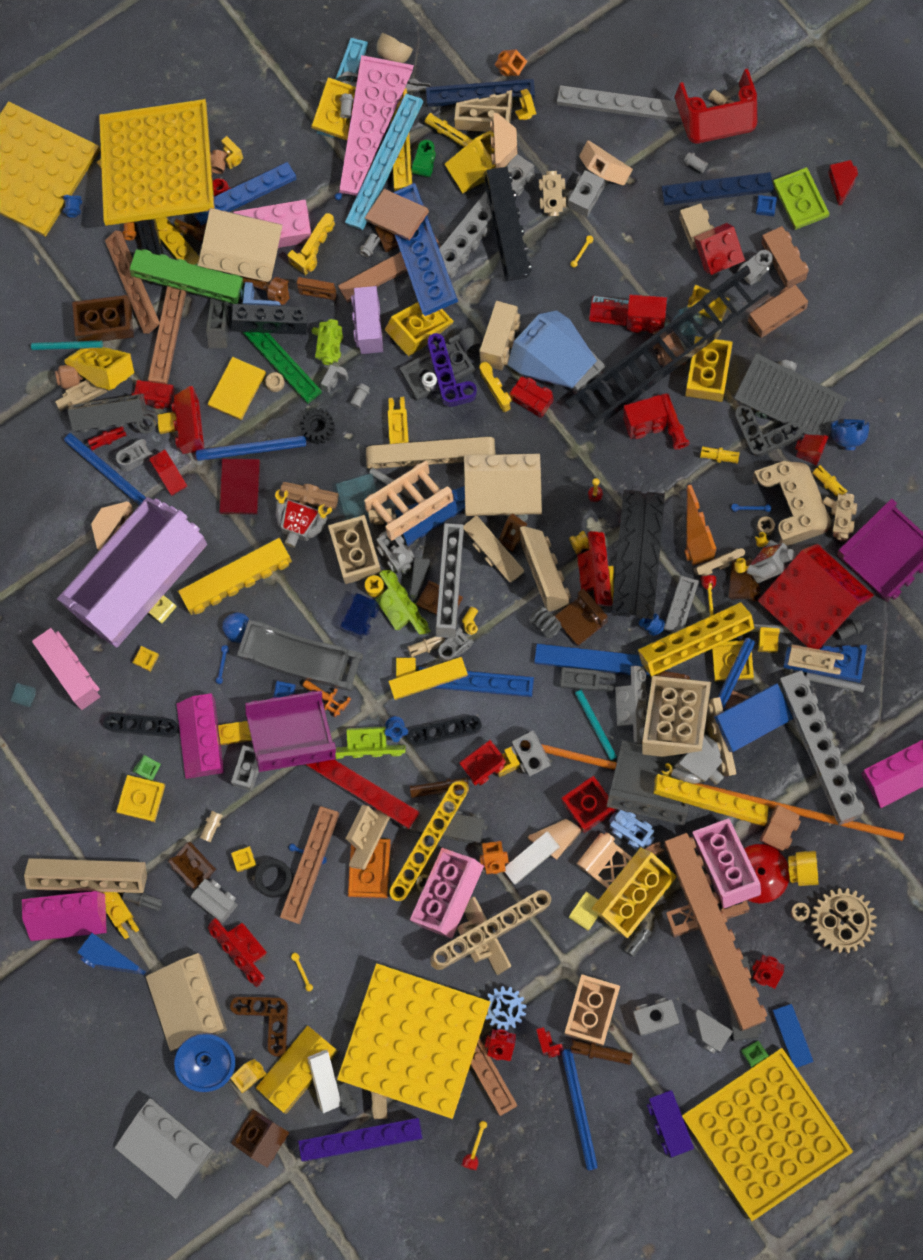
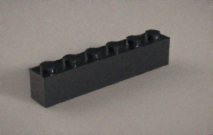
M508 166L488 169L484 172L483 179L505 282L527 278L532 271V267L526 256L528 248L522 237L524 236L523 226L519 223L520 210L518 207L516 208L515 204L516 192L512 190V173L508 171Z

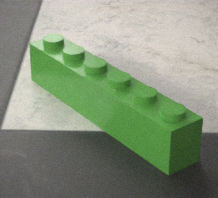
M136 249L130 266L132 277L233 304H238L243 288V278L239 275L198 266V264H189L182 259H170L164 254L155 255L145 249L141 251Z

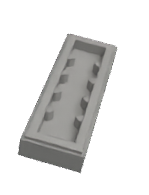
M680 575L664 626L665 631L675 633L684 629L699 583L698 580Z

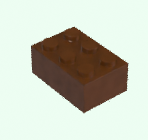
M127 295L72 302L74 330L77 341L103 342L134 337L132 308Z

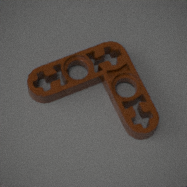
M236 997L231 1001L230 1009L236 1015L269 1016L268 1051L275 1057H281L287 1049L288 1003L282 998ZM239 1001L244 1005H249L248 1001H251V1012H248V1008H241V1011L238 1012V1009L234 1006ZM258 1001H262L265 1004V1009L262 1012L254 1010V1005ZM268 1001H271V1006H277L278 1002L285 1006L284 1009H281L280 1013L276 1009H270L271 1013H267L269 1009ZM276 1022H282L284 1025V1029L280 1033L273 1031V1025ZM272 1035L277 1037L283 1036V1040L279 1039V1045L283 1048L278 1053L272 1049V1046L276 1045V1039H272Z

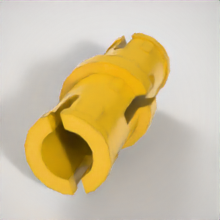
M702 446L700 458L713 459L720 463L725 461L738 464L740 452L723 450L721 447L715 449Z
M821 465L813 471L812 474L824 484L823 487L829 489L837 498L838 495L848 492L836 481L837 478L831 476Z

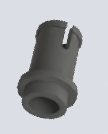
M851 620L852 623L836 630L841 640L855 633L860 634V631L863 629L858 620Z

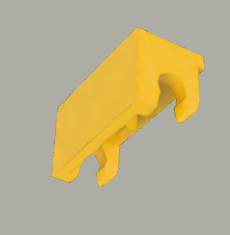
M695 285L692 296L689 298L687 309L700 301L710 290ZM718 297L708 306L718 319L722 321L728 308ZM704 309L698 312L701 315L711 318Z

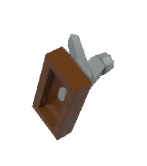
M512 513L507 515L508 519L499 537V541L511 552L517 549L521 540L520 527H527L528 525L525 522L528 519L527 514L517 516Z

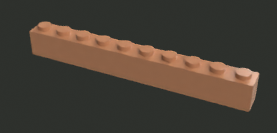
M685 833L665 841L664 846L741 1031L764 1023L767 1016L766 1010L763 1005L758 1003V991L755 986L750 984V972L747 967L744 968L742 965V953L739 948L736 949L734 946V934L731 929H727L725 924L728 922L724 911L719 910L717 905L720 903L716 892L712 893L710 885H712L708 873L704 874L702 867L704 863L701 856H697L695 853L696 844L693 837L689 838L688 834Z

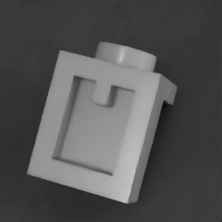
M330 365L321 382L322 390L329 393L331 388L334 389L336 387L338 378L347 382L349 377L346 370L341 366L335 367Z

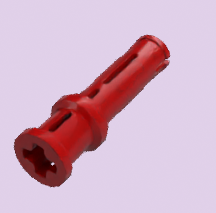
M667 393L660 396L667 413L668 434L673 439L674 449H683L690 444L689 440L685 437L684 426L680 424L670 395Z

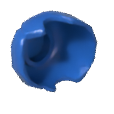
M239 612L229 614L222 623V629L231 642L241 643L250 619L245 614Z

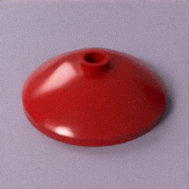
M755 844L744 848L761 887V895L747 901L764 904L776 900L784 893L790 879L789 865L785 857L777 849L764 844ZM762 868L765 874L759 875L757 870Z

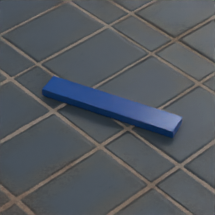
M537 644L535 664L628 675H631V666L644 667L641 664L639 655ZM645 669L646 677H650V674Z
M419 667V671L427 667ZM467 671L468 676L433 687L434 689L532 697L534 677Z

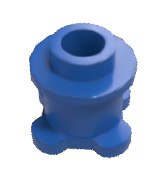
M64 195L65 208L63 213L71 218L80 215L82 197L78 195Z
M655 613L653 619H641L639 626H644L650 635L655 636L664 630L665 622Z
M393 716L386 721L385 735L390 736L393 742H399L402 736L408 734V729L404 727L402 718Z

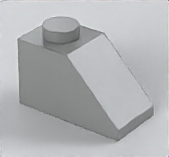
M697 1010L695 1017L701 1042L705 1044L704 1048L712 1054L715 1051L720 1053L733 1031L702 1011Z

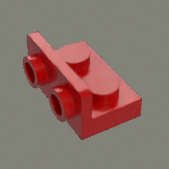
M137 380L135 392L132 395L143 394L146 405L153 406L154 408H170L174 386Z
M544 1027L536 1029L543 1056L548 1055V1058L559 1056L560 1051L563 1050L562 1043L550 1047L549 1045L553 1044L550 1032H545Z

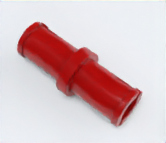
M121 426L108 432L103 431V434L88 439V443L93 451L106 444L111 445L113 441L126 437L127 434L124 431V427Z

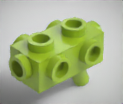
M329 319L327 322H320L319 328L313 327L312 334L318 336L315 358L322 361L324 365H333V363L338 362V359L341 357L340 342L343 340L342 327L338 325L337 320Z

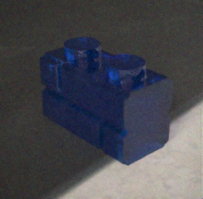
M356 593L340 625L341 631L359 639H362L364 635L367 636L371 629L369 624L372 618L375 619L379 613L377 602Z

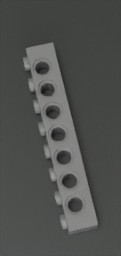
M517 154L507 166L508 171L512 173V178L515 176L520 177L518 180L513 179L511 183L512 190H515L516 196H520L526 183H530L533 180L535 173L534 165ZM486 192L440 247L443 260L451 278L457 274L458 267L466 263L471 251H475L478 248L480 240L491 231L493 221ZM481 217H486V218H487V219L484 220V221L479 220V218H481ZM471 230L476 231L475 234H469L468 232ZM459 244L465 245L463 248H458L457 246ZM447 258H454L451 262L446 261Z
M799 671L780 678L778 685L838 825L861 818L864 811L863 803L855 795L856 787L853 782L849 781L847 766L842 764L839 758L841 757L838 746L833 744L832 731L826 727L824 723L826 721L825 715L817 707L818 699L815 693H811L808 676H804L803 672ZM801 691L804 697H797L794 692ZM808 708L811 710L812 714L805 715L802 712V709ZM816 726L819 732L814 733L809 727ZM822 743L826 745L827 750H820L817 744ZM831 761L835 767L828 768L825 762ZM839 779L842 782V786H835L832 780ZM847 797L850 804H843L840 798Z

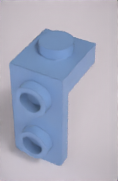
M245 282V288L241 290L243 304L281 306L279 301L254 300L255 289L253 283Z

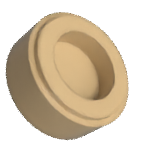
M274 372L266 377V386L270 391L278 392L283 389L285 382L281 374Z

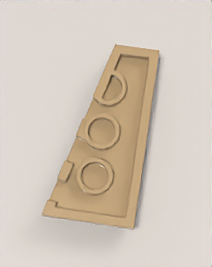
M720 697L711 698L708 702L706 727L709 737L718 744L722 763L718 766V770L723 776L735 775L736 769L732 752H729L714 716L723 712Z

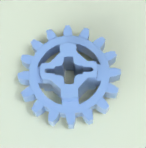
M502 986L500 992L495 988L494 995L488 994L491 1003L485 1019L492 1020L491 1026L498 1024L497 1029H501L504 1026L505 1030L508 1031L510 1025L515 1029L516 1022L522 1023L520 1016H526L522 1009L527 1007L521 1004L524 1001V997L518 998L519 991L512 993V987L505 991L504 986ZM503 995L511 996L514 999L506 1000L503 998ZM496 999L497 1006L491 1011L492 1003ZM500 1001H502L503 1004H505L506 1006H510L508 1008L509 1017L507 1013L505 1014L504 1011H499L502 1009ZM518 1006V1013L514 1018L512 1015L513 1009ZM499 1016L504 1017L508 1022H501L496 1018Z

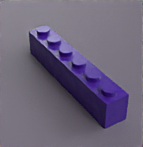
M416 1118L300 1140L298 1142L301 1161L308 1162L424 1139L420 1119Z

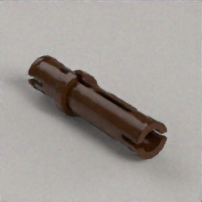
M468 777L453 780L447 778L446 781L411 785V798L446 793L452 783L457 780H464L469 786ZM460 784L454 787V791L464 790V787Z
M575 1040L572 1042V1054L588 1056L589 1059L594 1057L631 1065L632 1052L596 1046L592 1042L591 1044Z

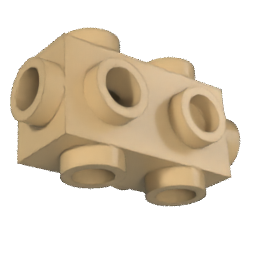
M546 171V175H542L543 179H539V190H543V198H540V209H544V213L548 212V216H559V212H563L562 208H566V197H562V189H565V178H561V174L557 175V171ZM555 199L557 204L550 206V200Z
M848 493L838 495L837 501L826 497L823 504L831 507V515L835 516L833 537L846 541L849 539V533L854 531L855 522L851 521L852 514L856 515L857 511L854 495Z

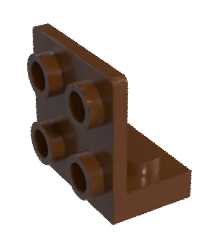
M584 588L577 593L576 600L555 616L561 623V627L577 646H580L608 623V616Z

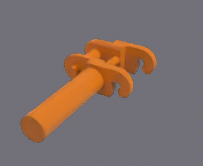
M308 680L303 684V687L309 691H322V699L328 701L327 704H324V710L328 709L333 712L334 717L339 716V712L341 710L344 711L351 700L348 697L347 701L339 704L333 700L338 689L335 688L333 693L328 694ZM331 703H334L335 705L339 706L338 709L336 710L330 706Z

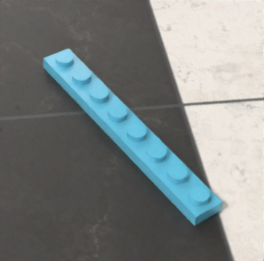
M405 94L345 221L348 226L360 230L364 229L367 222L365 216L383 189L423 104L421 98Z

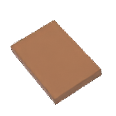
M384 189L365 216V220L410 241L429 210L422 205Z

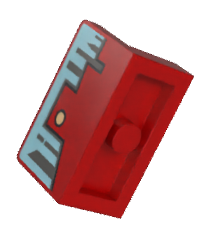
M593 296L589 321L626 326L629 300Z

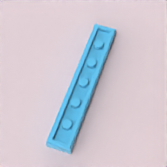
M350 38L335 80L355 82L356 77L354 76L338 77L346 71L358 74L361 55H365L368 42ZM317 130V134L328 136L331 138L335 137Z

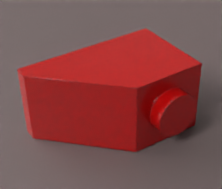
M852 160L832 164L829 167L828 175L838 206L843 204L858 176L857 167L853 166Z
M805 434L803 440L799 439L795 450L798 451L796 457L817 466L825 449L828 436Z
M166 450L149 459L171 496L187 487Z

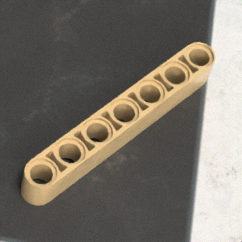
M492 437L368 446L366 447V465L370 469L416 466L424 461H427L428 465L464 462V455H496L495 439Z
M545 890L537 891L438 948L430 958L431 966L436 970H442L543 912L551 903L550 894ZM536 898H542L544 905H540ZM520 907H525L528 910V914H523L520 911ZM503 917H509L512 924L505 923ZM487 926H492L495 929V933H489ZM470 936H476L479 943H473L470 940ZM453 946H460L462 953L455 952ZM436 955H442L445 958V963L438 962Z

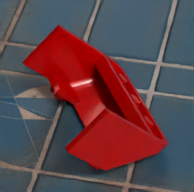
M744 69L738 83L740 87L738 93L740 101L707 108L703 99L699 97L688 98L684 83H679L674 99L687 137L692 143L698 144L754 131L758 122L757 92L748 69Z

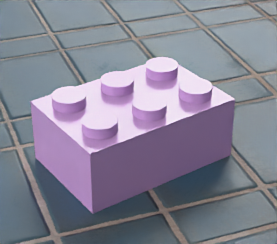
M377 287L354 288L355 295H351L354 311L352 314L355 326L354 339L356 341V348H360L361 354L383 352Z

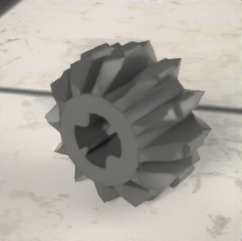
M542 606L535 609L529 617L533 626L547 638H552L562 628L558 619Z

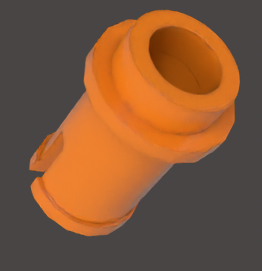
M135 222L124 223V231H122L124 239L128 241L134 240L137 234L135 232Z

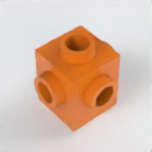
M516 49L503 50L498 55V60L494 65L503 76H519L527 60Z
M502 842L483 843V855H480V861L486 868V874L505 872V863H509L507 851L503 852Z

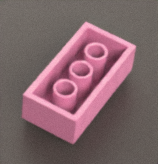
M306 200L234 212L235 214L282 224L278 248L304 244L312 234Z
M50 628L32 641L67 693L81 710L100 698L98 694L99 687L89 676L90 674L85 667L78 661V657L68 646L69 644L59 631L55 633Z
M730 819L692 832L696 850L703 860L704 867L723 908L761 895L760 882Z
M442 848L410 921L421 928L452 939L484 866L473 858Z

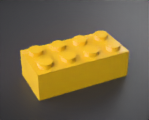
M640 847L591 909L617 933L628 938L677 876L652 852Z

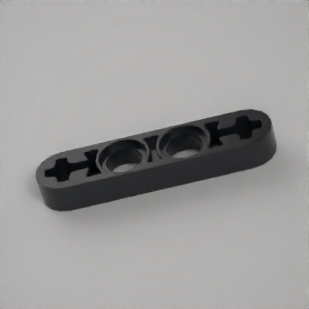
M111 713L106 715L103 721L108 731L116 733L170 738L176 736L179 731L178 724L169 718ZM114 718L116 722L122 723V726L120 724H114L113 727H111V725L108 724V722H111ZM129 720H136L137 725L134 729L130 730L127 728ZM150 721L156 724L153 731H147L145 727ZM159 722H162L161 725L163 727H168L171 724L174 729H171L170 733H168L166 729L160 728Z
M467 716L411 729L408 732L407 739L411 746L420 747L477 734L481 730L482 724L477 716ZM473 720L474 723H478L475 726L476 729L472 730L471 727H466V732H463L461 722H464V726L470 725V721ZM452 724L459 726L460 730L457 734H451L448 731ZM432 729L440 730L441 734L438 738L430 736ZM426 730L428 740L425 741V737L419 738V742H415L414 739L411 740L414 737V733L422 736L424 735L423 731Z

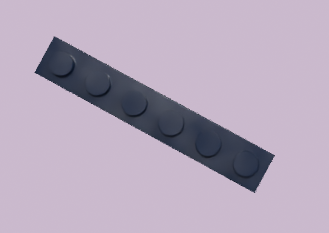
M534 79L426 87L427 106L456 105L458 102L471 99L488 98L493 94H505L506 91L512 90V100H519L522 97L520 91L528 89L532 99H534Z
M771 172L662 186L664 206L773 192Z

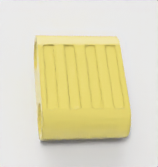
M163 595L148 614L163 624L177 606Z
M585 892L569 918L589 931L599 917L591 909L598 899Z

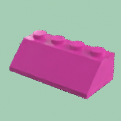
M212 693L192 696L177 703L185 778L189 779L224 773L216 703Z
M923 740L864 769L861 775L880 809L923 787Z
M93 891L22 899V919L30 941L91 935V933L95 935L107 933L105 894Z

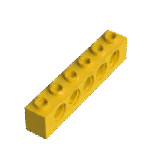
M740 602L638 649L641 664L652 677L755 629L752 614Z

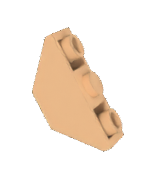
M494 113V120H490L491 131H494L495 137H491V148H495V154H492V165L500 168L505 167L517 155V133L513 125L498 113Z
M589 140L579 156L588 170L605 180L620 185L626 184L633 171L632 168Z
M126 501L101 508L91 525L98 551L133 514V507L129 502Z

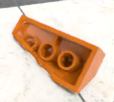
M688 485L686 509L687 550H684L687 561H691L692 566L714 559L716 546L709 526L705 525L703 512H698V509H700L699 502L692 485Z

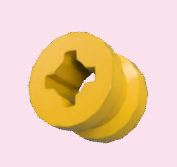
M584 531L579 532L577 536L569 537L576 554L581 553L583 549H589L588 538Z
M373 575L366 579L365 588L369 596L377 598L384 593L385 587L381 577Z

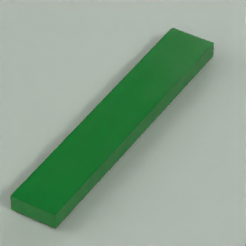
M242 332L307 404L322 393L321 389L269 333Z

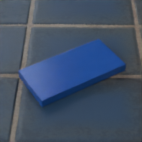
M773 684L714 716L729 752L736 751L793 719L778 684Z

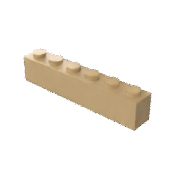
M29 859L24 878L27 889L143 893L147 880L145 862Z

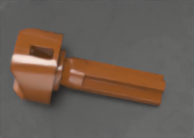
M241 277L243 278V283H253L254 287L266 291L270 301H279L281 305H284L290 298L288 280L275 277L271 282H266L249 277Z

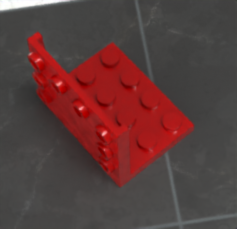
M819 544L803 549L758 601L808 648L820 649L858 606L870 601L874 594Z

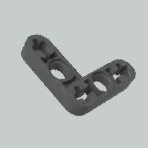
M741 405L736 410V418L750 450L755 456H764L799 440L803 435L802 427L797 422L788 423L763 435L749 406ZM743 410L749 412L747 417L750 422L746 423L744 417L741 416ZM755 426L757 432L754 435H748V427ZM791 428L799 429L796 431L797 435L790 433ZM783 431H785V433L788 434V435H787V437H788L787 440H785V436H784V434L782 433ZM774 435L782 437L781 442L778 444H773L771 438ZM755 439H758L760 445H764L761 447V451L755 449L757 447L754 441Z

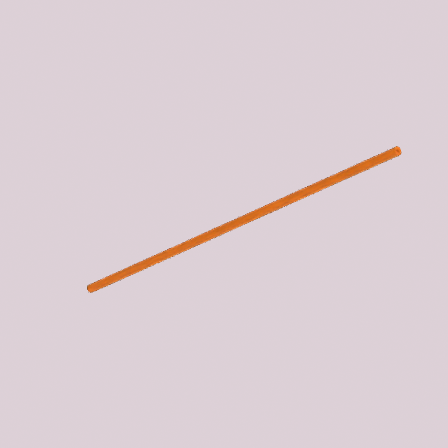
M522 740L520 746L530 749V742ZM541 744L548 754L612 770L616 769L617 762ZM702 783L694 784L763 804L770 809L780 805L800 816L838 825L835 816ZM856 821L839 825L903 841L904 833Z

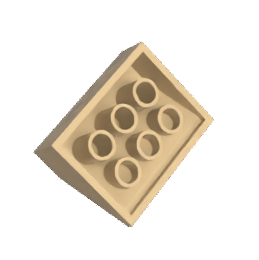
M210 208L198 266L271 282L282 224Z
M540 454L464 455L466 516L511 515L512 513L514 515L542 514Z
M525 526L520 527L521 545L545 608L551 612L568 606L571 595L568 588H564L562 584L564 577L561 570L557 571L555 566L558 562L555 554L550 553L549 547H551L548 536L544 537L543 532Z
M652 676L642 741L643 755L663 757L702 751L711 682Z
M199 953L194 954L146 976L170 1052L177 1050L191 1036L201 1033L217 1035L227 1031L202 955Z

